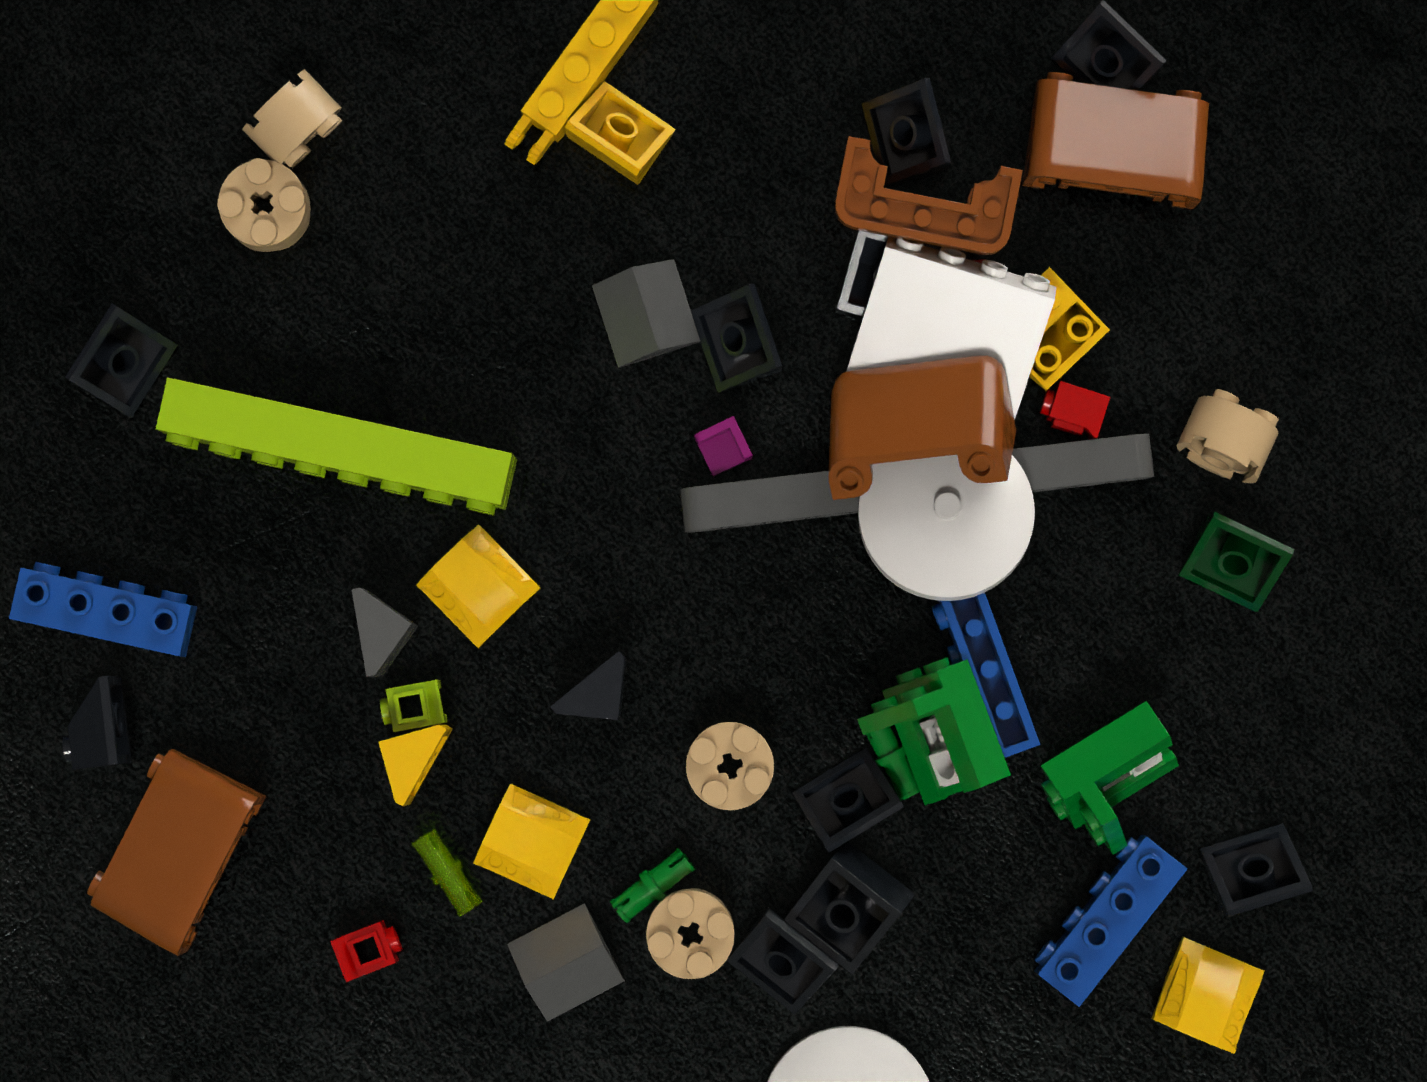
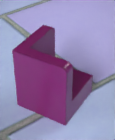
M734 416L694 435V439L713 477L752 459L753 455Z

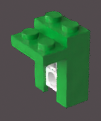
M947 657L923 666L925 675L922 674L920 667L897 675L898 685L882 690L885 699L871 704L874 713L857 719L863 735L895 725L925 805L941 801L961 791L966 793L982 788L1011 775L968 659L950 665Z
M1145 701L1042 764L1041 767L1046 781L1041 783V786L1048 796V803L1060 821L1067 817L1075 829L1084 824L1096 845L1100 846L1105 843L1112 855L1128 845L1118 817L1111 807L1175 769L1179 764L1173 751L1168 749V747L1173 745L1169 733L1148 702Z

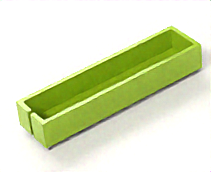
M168 377L156 425V430L166 434V442H170L172 445L198 450L199 442L209 444L208 451L234 459H240L242 452L252 454L251 460L256 461L258 464L282 469L284 461L295 463L294 470L299 471V473L325 478L327 470L338 473L337 479L342 480V482L361 487H367L369 480L381 482L380 489H384L385 492L407 497L410 496L411 489L424 492L423 498L427 499V501L452 506L453 499L467 501L466 508H469V510L494 515L496 508L506 510L517 462L513 453Z

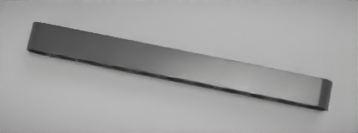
M1149 434L1013 449L1012 453L1025 472L1032 492L1155 477ZM829 471L680 489L685 533L858 513L860 499L859 496L833 500L829 485Z

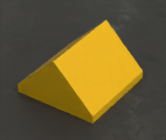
M605 81L565 125L566 135L569 139L637 185L641 182L676 130Z
M446 724L436 725L379 741L392 793L397 804L401 806L411 804L453 728Z

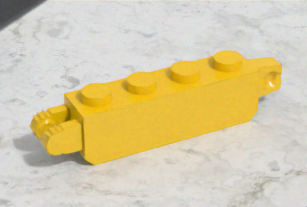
M600 0L521 109L522 117L508 135L504 144L510 149L518 146L533 124L544 133L531 147L526 160L533 165L537 164L553 141L559 142L566 134L565 125L568 120L600 87L658 5V0Z

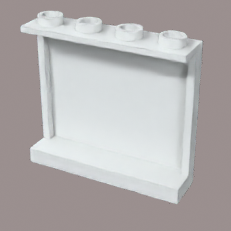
M888 236L846 372L970 356H990L997 359L1005 370L1015 420L1055 301L1056 286L1049 285L1050 281L1047 278L1037 274L1026 273L1023 277L1007 272L1008 268L1005 265L995 261L983 260L981 264L965 259L966 255L956 249L941 247L939 251L923 246V243Z

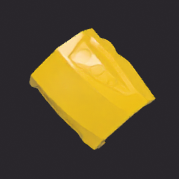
M477 525L464 536L416 584L477 648H480L505 621L541 589L480 525Z
M510 784L473 864L554 899L590 819Z
M1182 936L1151 1019L1235 1054L1244 1022L1260 986L1264 970Z

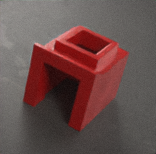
M1060 381L1056 385L1055 391L1051 389L1046 391L1040 413L1047 415L1045 420L1052 422L1051 428L1076 436L1084 433L1089 440L1098 438L1110 397Z
M384 920L330 941L346 982L398 962L397 952L402 951L401 942L394 926L387 928ZM374 937L381 957L361 964L354 944Z

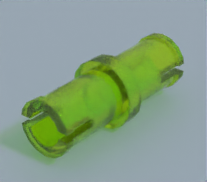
M435 828L412 843V846L416 848L433 874L430 878L435 886L440 885L456 909L459 917L482 902L481 897L479 898L461 871L464 867L459 859L454 860L438 836Z

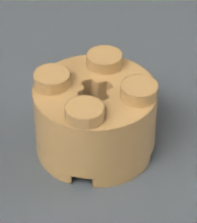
M305 69L297 74L303 80L298 86L289 81L255 113L254 117L259 121L255 128L251 124L246 123L242 129L272 161L283 165L286 163L292 168L298 165L311 152L306 144L317 134L323 138L327 137L342 122L337 115L342 107Z
M253 159L235 168L227 176L220 189L217 206L221 219L228 231L249 249L271 252L289 248L303 236L310 222V199L307 190L298 177L283 164L272 160ZM261 199L265 201L270 200L271 205L274 207L269 214L263 210L259 212L260 209L257 203Z
M1216 389L1213 396L1199 397L1177 443V449L1181 451L1185 447L1188 448L1190 451L1187 458L1190 461L1216 475L1231 479L1233 473L1236 472L1245 475L1242 482L1255 483L1278 436L1276 424L1279 419L1268 411L1262 409H1254L1252 411L1239 405V398L1224 390Z
M723 722L704 730L692 743L686 760L688 781L695 794L708 805L723 810L742 809L758 801L769 788L774 772L773 755L766 740L753 728L736 722ZM726 753H731L733 759L742 760L743 766L736 770L737 777L729 778L726 772L719 773L717 765L723 763L722 755Z
M696 888L675 891L659 901L650 915L646 931L648 950L654 961L667 973L683 979L704 978L718 970L728 959L734 944L732 917L724 903L710 892ZM694 922L699 925L698 933L703 937L700 941L692 940L688 945L682 942L683 934L678 929L681 925L689 927Z

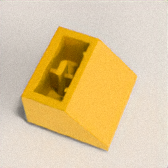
M1050 267L1041 276L1050 281L1049 285L1056 286L1055 301L1029 376L1046 391L1110 331Z

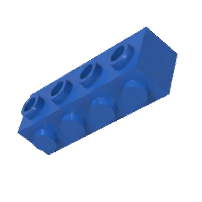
M35 562L33 570L20 568L9 619L186 657L197 606L186 604L188 595L162 590L161 597L157 598L144 595L145 586L120 581L118 589L101 585L102 576L77 571L76 579L59 576L61 567Z
M982 593L975 597L955 601L937 600L938 604L931 607L940 631L948 629L953 645L946 647L950 661L953 665L968 659L1004 757L1040 745L986 594Z
M1140 835L1137 840L1130 837L1126 841L1128 846L1116 854L1115 857L1120 862L1109 875L1103 871L1088 890L1093 895L1083 909L1077 905L1069 913L1061 925L1066 931L1056 944L1049 940L1034 959L1039 964L1034 972L1078 1007L1081 1006L1187 871L1184 865L1147 836Z

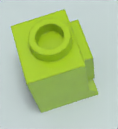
M440 680L386 689L387 698L380 699L384 725L392 724L393 732L448 723L447 715L443 713L439 690L442 688ZM420 694L423 716L403 719L399 698Z

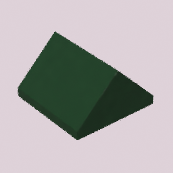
M1217 512L1206 515L1180 570L1179 576L1258 612L1291 559L1295 549Z

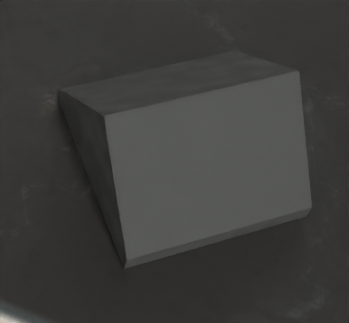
M674 259L631 267L592 285L618 368L700 342Z
M363 588L352 589L366 677L384 676L418 625L370 591Z
M585 903L507 944L526 989L547 1021L625 981Z

